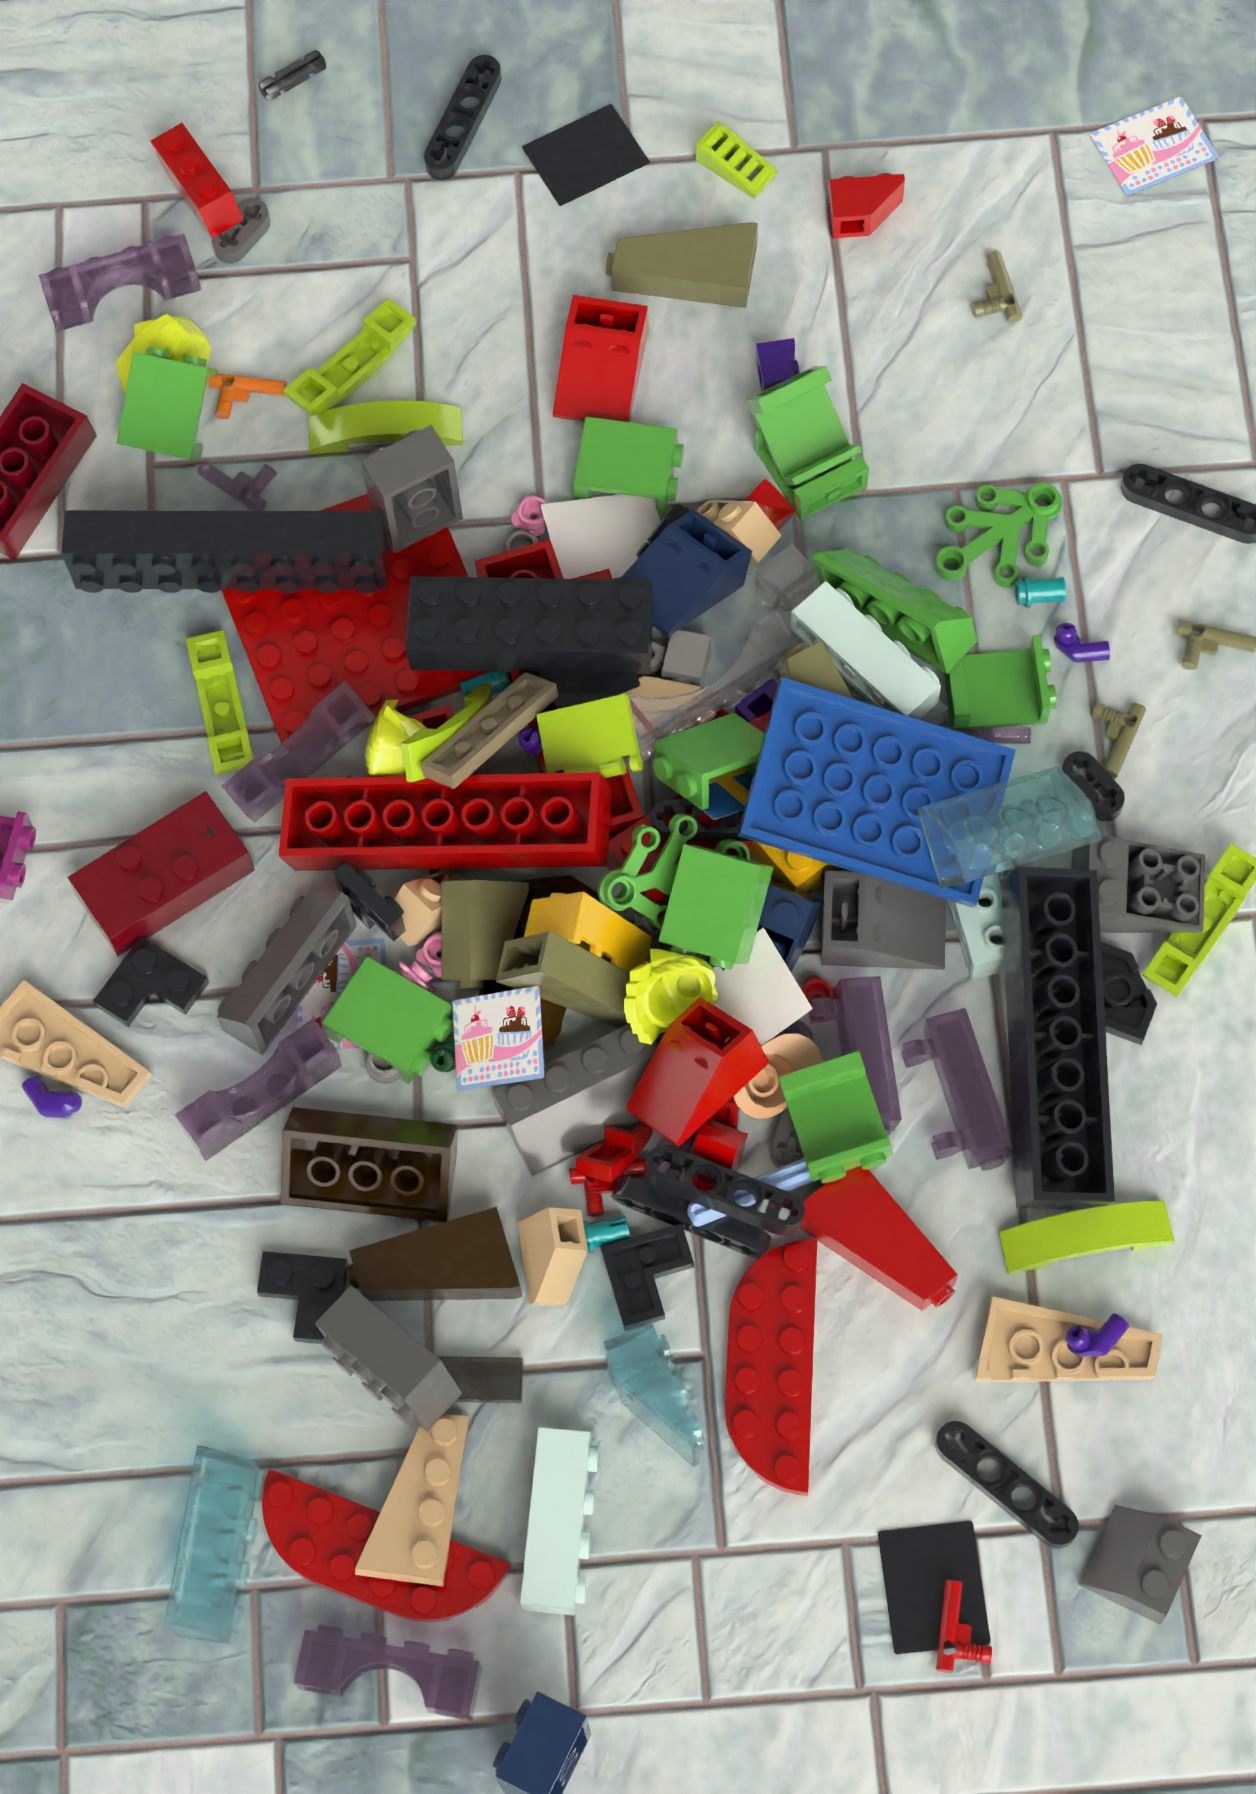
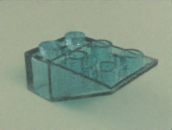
M653 1324L604 1341L606 1364L620 1402L692 1466L699 1465V1451L704 1449L702 1443L704 1437L695 1414L689 1417L686 1414L685 1410L689 1409L687 1403L688 1395L680 1374L672 1376L670 1370L674 1369L671 1360L673 1355L665 1334L657 1336Z

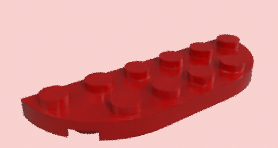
M817 1239L789 1242L765 1253L764 1257L757 1259L742 1276L735 1289L730 1305L728 1324L725 1420L731 1443L738 1456L742 1458L746 1465L762 1481L776 1489L802 1496H808Z
M270 1468L268 1470L262 1495V1514L269 1539L282 1560L295 1573L316 1585L399 1618L415 1622L432 1623L451 1620L450 1618L482 1605L500 1587L511 1568L509 1562L450 1540L443 1586L356 1575V1565L380 1512Z

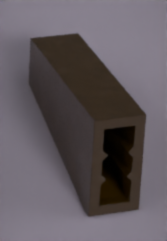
M497 1207L349 1250L353 1264L345 1266L350 1285L355 1289L360 1288L361 1294L369 1301L482 1300L523 1297Z

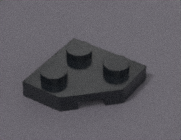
M1101 942L1106 1032L1142 1045L1157 1002L1151 990L1147 989L1138 971L1139 966L1133 954Z

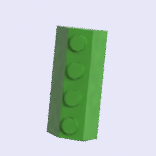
M851 549L817 552L812 557L821 585L826 581L835 590L839 588L846 592L851 598L854 607L864 616L866 614L872 616L881 626L882 632L891 641H899L907 648L909 653L942 672L948 674L977 642L973 618L966 610L958 606L954 608L948 605L929 589L923 591L911 584L901 573L895 572L893 574L884 569L871 556L865 555L863 557Z

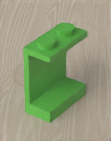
M147 347L146 354L133 352L116 444L189 460H200L203 445L195 444L206 383L208 376L216 377L218 369L206 367L207 359L184 355L183 362L169 359L170 351Z
M813 366L746 399L780 478L785 485H797L799 488L819 478V473L829 468L834 470L852 461L853 456L863 452L860 445L850 444L824 385L832 381L826 366Z
M586 417L573 481L574 500L591 498L592 491L658 499V514L666 515L668 501H675L677 496L678 478H673L674 467L682 466L684 444H678L677 428Z
M759 428L755 430L754 450L787 501L795 509V513L800 521L866 488L868 485L869 467L861 456L834 470L829 468L819 473V478L799 488L797 485H785L780 478Z
M1032 635L1030 649L964 655L948 674L944 673L952 730L966 731L1048 723L1050 709L1056 708V691L1054 684L1048 685L1046 673L1051 672V657L1049 649L1042 648L1041 635Z
M732 713L654 741L655 758L653 760V770L655 777L701 810L709 808V779L741 767L754 775L765 733L737 714Z
M366 956L323 1020L322 1025L326 1037L338 1044L341 1043L343 1038L347 1039L400 1070L402 1081L410 1084L416 1074L421 1076L426 1071L431 1062V1050L437 1041L444 1042L452 1031L454 1022L452 1020L453 1014L450 1003Z
M859 1051L778 1077L812 1182L821 1179L822 1183L836 1181L846 1175V1170L862 1166L864 1170L876 1168L887 1162L886 1157L893 1155L891 1143L885 1132Z

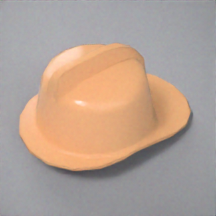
M785 1033L761 1046L769 1064L733 1096L736 1105L745 1114L756 1119L771 1118L788 1107L778 1077L823 1063L819 1048L810 1038L798 1033Z

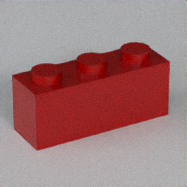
M183 123L150 140L164 172L211 238L216 237L244 220L232 191Z

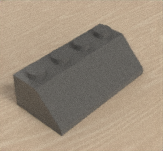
M312 887L305 897L300 896L294 902L289 913L290 918L282 929L276 928L271 933L266 942V950L260 959L249 963L242 975L243 982L234 994L232 992L228 993L218 1007L219 1014L217 1019L224 1032L261 1055L265 1053L357 927L349 897L344 893Z
M629 1023L545 1064L544 1078L504 1084L492 1090L495 1106L531 1176L541 1173L589 1149L598 1142L604 1141V1126L615 1125L618 1128L628 1130L642 1122L630 1114L625 1107L658 1047L655 1041L652 1044L639 1042L638 1035L632 1033L631 1024Z

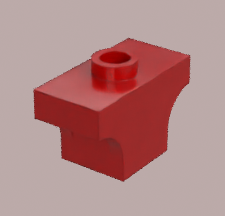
M709 1119L707 1124H703L697 1133L692 1154L737 1171L748 1133ZM700 1174L692 1179L695 1187L700 1190L709 1191L715 1187L714 1180L708 1175Z

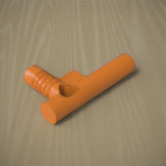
M218 373L216 377L210 376L209 387L220 389L215 416L220 419H229L233 401L248 402L250 392L285 396L283 390L287 387V382ZM225 383H232L230 386L224 385Z

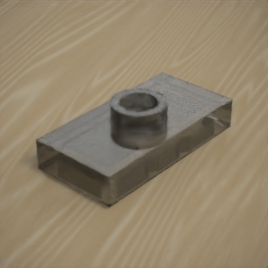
M437 1356L443 1362L462 1392L455 1402L522 1403L523 1358Z

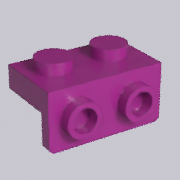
M18 811L16 818L0 816V898L13 900L16 888L22 887L26 875V866L23 864L27 850L31 851L35 844L36 828L33 827L26 812Z

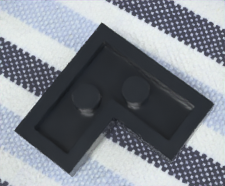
M344 862L333 872L338 891L349 897L353 914L368 929H371L376 924L392 941H395L406 931L402 918L404 911L391 896L387 895L383 898L375 891L376 884L364 870L359 868L355 872Z
M140 937L93 1002L97 1008L129 1027L152 995L186 1015L209 984V980L205 975L145 938Z
M682 1224L600 1247L624 1331L664 1320L665 1313L655 1279L694 1268V1261Z
M263 1251L257 1294L259 1297L298 1300L293 1334L294 1341L321 1344L320 1341L324 1336L315 1323L344 1293L347 1276L345 1266L348 1265V1261L345 1258Z

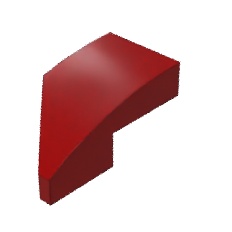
M639 1122V1126L631 1131L618 1128L615 1125L604 1126V1141L596 1143L576 1157V1173L608 1182L614 1181L638 1157L651 1138L653 1129L643 1122Z

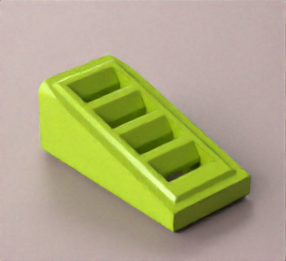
M718 121L696 145V161L754 199L777 175V169ZM729 152L732 153L733 156L728 161H726L724 158L729 154ZM742 161L746 162L740 171L736 170ZM754 169L758 170L759 173L750 182L747 177Z

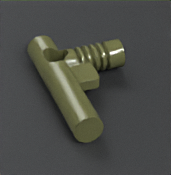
M991 252L987 255V261L995 285H990L986 288L989 300L972 303L973 316L976 318L986 316L987 314L991 315V313L1005 312L1008 322H1018L1022 319L1023 315L1001 252Z
M1179 620L1176 635L1188 637L1182 660V667L1185 669H1197L1200 652L1214 655L1217 652L1218 645L1250 652L1255 651L1256 636ZM1192 631L1201 632L1202 634L1195 636Z
M1097 702L1091 717L1098 720L1101 719L1102 721L1105 720L1106 723L1109 722L1105 737L1115 741L1104 769L1114 779L1118 777L1146 712V708L1138 703H1132L1128 713H1121L1117 709L1113 710L1112 707L1109 708V706L1106 707L1104 704ZM1125 721H1133L1135 725L1130 727Z

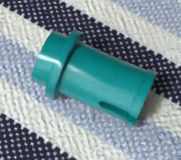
M1024 576L1022 581L1015 582L1017 605L1024 604L1025 608H1030L1033 603L1065 602L1066 583L1064 577L1030 580L1028 576Z
M489 671L473 678L459 681L464 697L483 683L491 684L492 695L502 693L511 685L507 672Z
M625 1215L594 1223H588L587 1220H583L588 1253H594V1248L630 1239Z

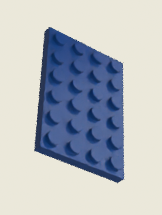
M782 677L778 682L737 836L973 908L978 903L1016 750Z

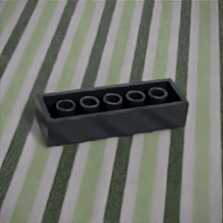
M411 576L405 648L410 669L651 674L654 611L652 580Z

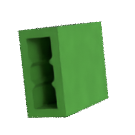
M684 844L659 942L672 945L671 952L694 957L697 952L710 956L709 964L725 969H733L734 964H748L774 867L702 846Z

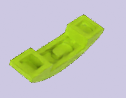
M388 298L363 320V330L319 369L315 371L309 367L283 390V394L310 416L330 409L355 392L388 361L416 325V318Z
M414 400L373 401L329 409L309 417L310 454L349 452L348 444L400 441L410 431L422 430L429 425L433 426L445 446L463 445L462 410L460 407L448 404Z
M224 630L185 639L202 708L215 775L254 767L255 763Z
M483 683L465 696V708L437 729L421 728L401 743L406 780L408 782L425 779L421 763L493 701L491 684Z
M1232 843L1229 845L1204 885L1203 931L1201 933L1172 932L1142 974L1144 978L1176 998L1180 996L1256 883V858Z
M1165 1201L1129 1202L1082 1209L1038 1219L998 1233L1008 1274L1049 1267L1050 1263L1054 1261L1129 1247L1132 1248V1251L1172 1244L1175 1241Z

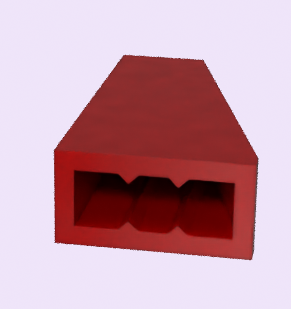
M862 1166L846 1170V1175L843 1178L826 1183L803 1201L805 1212L799 1229L817 1239V1241L921 1311L931 1304L935 1308L941 1306L955 1293L952 1287L955 1286L958 1274L869 1169L864 1170Z

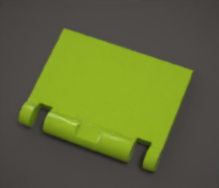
M621 694L536 714L547 773H558L563 770L564 773L600 772L604 778L614 777L626 773V765L623 760L625 756H629V764L633 772L643 770V761L639 753L629 694Z

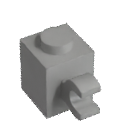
M678 630L670 636L668 647L658 645L652 641V656L654 658L651 660V674L662 669V679L696 685L702 689L711 657V636Z

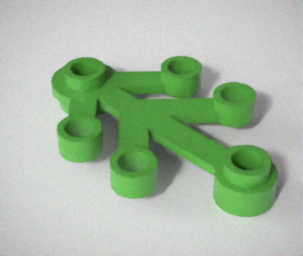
M1049 483L1035 484L1026 492L997 489L993 485L986 484L978 488L975 498L976 506L986 512L967 510L959 505L952 506L947 510L945 525L952 532H962L967 527L989 530L962 549L948 546L940 550L936 559L937 574L946 581L961 579L965 575L969 563L1002 541L1000 563L995 568L994 580L999 586L1009 588L1015 585L1018 579L1019 569L1016 565L1020 528L1033 520L1032 541L1026 545L1024 557L1026 562L1032 566L1045 564L1049 554V547L1046 543L1048 520L1055 518L1061 511L1062 497L1059 491ZM988 494L991 495L994 498V500L987 502L984 501L981 498V496ZM1045 501L1049 506L1042 507L1037 505L1036 502ZM998 505L1019 508L1011 515L988 512L994 510ZM958 515L964 520L956 523L951 520V517ZM1039 549L1043 552V555L1036 557L1030 551ZM954 564L958 569L953 571L947 570L944 566ZM1008 570L1013 576L1005 578L1000 575V572Z
M683 813L673 816L669 823L671 835L651 870L638 875L637 873L648 852L658 847L660 834L655 828L648 825L636 827L632 833L633 847L621 868L607 872L598 884L597 893L600 902L613 911H622L631 907L648 917L650 924L661 930L663 922L658 923L657 916L662 910H667L668 905L663 903L655 904L641 895L640 892L656 888L668 896L671 895L679 862L675 863L681 853L683 845L695 836L698 828L696 820ZM687 820L688 828L684 833L680 834L679 825L682 821ZM649 831L651 835L650 841L646 845H642L641 837L645 832ZM732 838L724 839L715 848L716 851L723 853L728 848H732L734 856L750 860L749 848L738 840ZM620 882L621 891L618 895L613 896L612 888L616 883Z

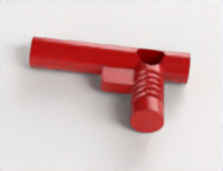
M646 1158L634 1160L620 1176H643ZM570 1168L571 1185L584 1184L588 1216L597 1217L603 1215L604 1206L601 1194L612 1193L617 1180L608 1182L595 1178L593 1181H589L585 1175L576 1173V1168Z
M946 1580L944 1585L936 1671L953 1673L955 1659L960 1660L962 1658V1660L966 1659L972 1662L975 1660V1662L979 1661L980 1663H991L992 1646H980V1644L976 1646V1644H971V1626L958 1623L962 1593V1582ZM944 1643L951 1644L956 1649V1652L945 1655L943 1652Z

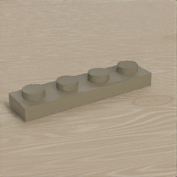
M527 672L522 674L421 763L423 776L455 789L533 720L536 714L542 712L559 696L556 683Z

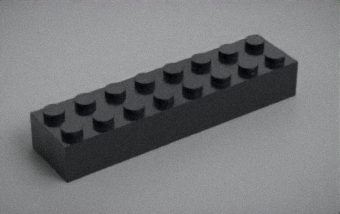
M65 510L61 554L75 588L86 592L96 593L103 589H120L124 592L136 593L142 589H159L167 593H176L181 591V589H199L202 592L215 593L221 589H238L245 593H255L259 590H278L283 593H295L299 590H317L322 593H334L338 590H356L361 593H374L377 590H388L390 544L383 511Z
M1018 866L1001 878L1016 1208L1088 1209L1106 1206L1115 1202L1097 870Z

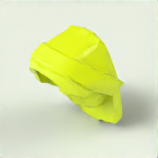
M165 314L158 319L134 324L135 338L120 355L115 364L119 369L117 375L122 381L121 386L126 393L133 352L146 354L147 347L170 351L169 359L183 362L184 355L207 359V365L211 353V344L202 331L189 319L182 316L174 317Z
M386 700L371 726L365 749V764L368 768L367 774L370 777L406 776L401 743L421 728H426L421 722L396 711L398 700Z
M650 949V961L630 971V981L626 984L624 1013L627 1023L631 1024L632 1033L638 1035L639 1042L652 1044L660 1033L664 1035L670 1023L700 996L711 1004H716L718 996L717 987L715 986L716 977L713 968L707 961L686 954L662 949Z

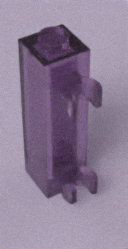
M881 976L839 979L833 990V999L816 998L811 1000V1007L813 1009L808 1012L810 1023H824L837 1020L841 1055L844 1056L856 1051L860 1052L885 1132L889 1136L899 1125L902 1118Z
M963 1008L926 1018L923 1032L925 1039L912 1040L902 1044L903 1051H901L906 1068L920 1065L931 1059L933 1060L956 1129L954 1132H944L932 1137L934 1142L931 1143L935 1158L936 1160L943 1159L963 1151L968 1169L980 1167L982 1171L998 1168L1005 1163V1159H1009L1012 1143L967 1010Z

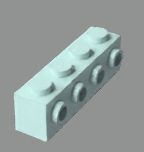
M825 581L791 611V630L804 642L807 641L809 646L822 641L840 675L874 706L920 720L939 703L941 685L934 672L925 666L921 668L913 661L907 648L897 640L891 641L882 632L881 626L872 616L868 614L864 616L854 607L851 598L839 588L835 590Z
M991 853L977 905L972 908L947 900L971 980L1005 972L1002 897L999 879L1003 878V872L999 857L997 855L991 856Z
M538 1427L520 1600L522 1611L575 1615L576 1603H585L587 1577L579 1576L581 1559H589L591 1533L583 1532L585 1515L593 1516L595 1489L588 1488L589 1471L597 1472L599 1460V1446L592 1445L591 1432Z

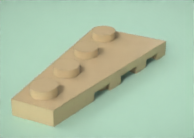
M25 980L18 985L0 1006L1 1059L123 1108H127L152 1078L150 1071Z
M993 1296L975 1382L1153 1380L1157 1368L1162 1334L1129 1327L1108 1354L1104 1356H1077L1067 1347L1065 1339L1067 1331L1077 1325H1080L1082 1329L1099 1330L1105 1321Z
M444 1413L428 1431L419 1426L356 1565V1575L436 1586L444 1585L469 1425L468 1416Z

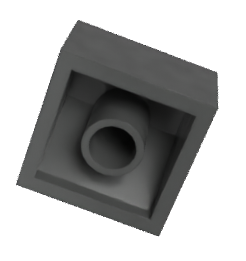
M1115 1505L1079 1585L1160 1625L1168 1614L1202 1535L1161 1515Z

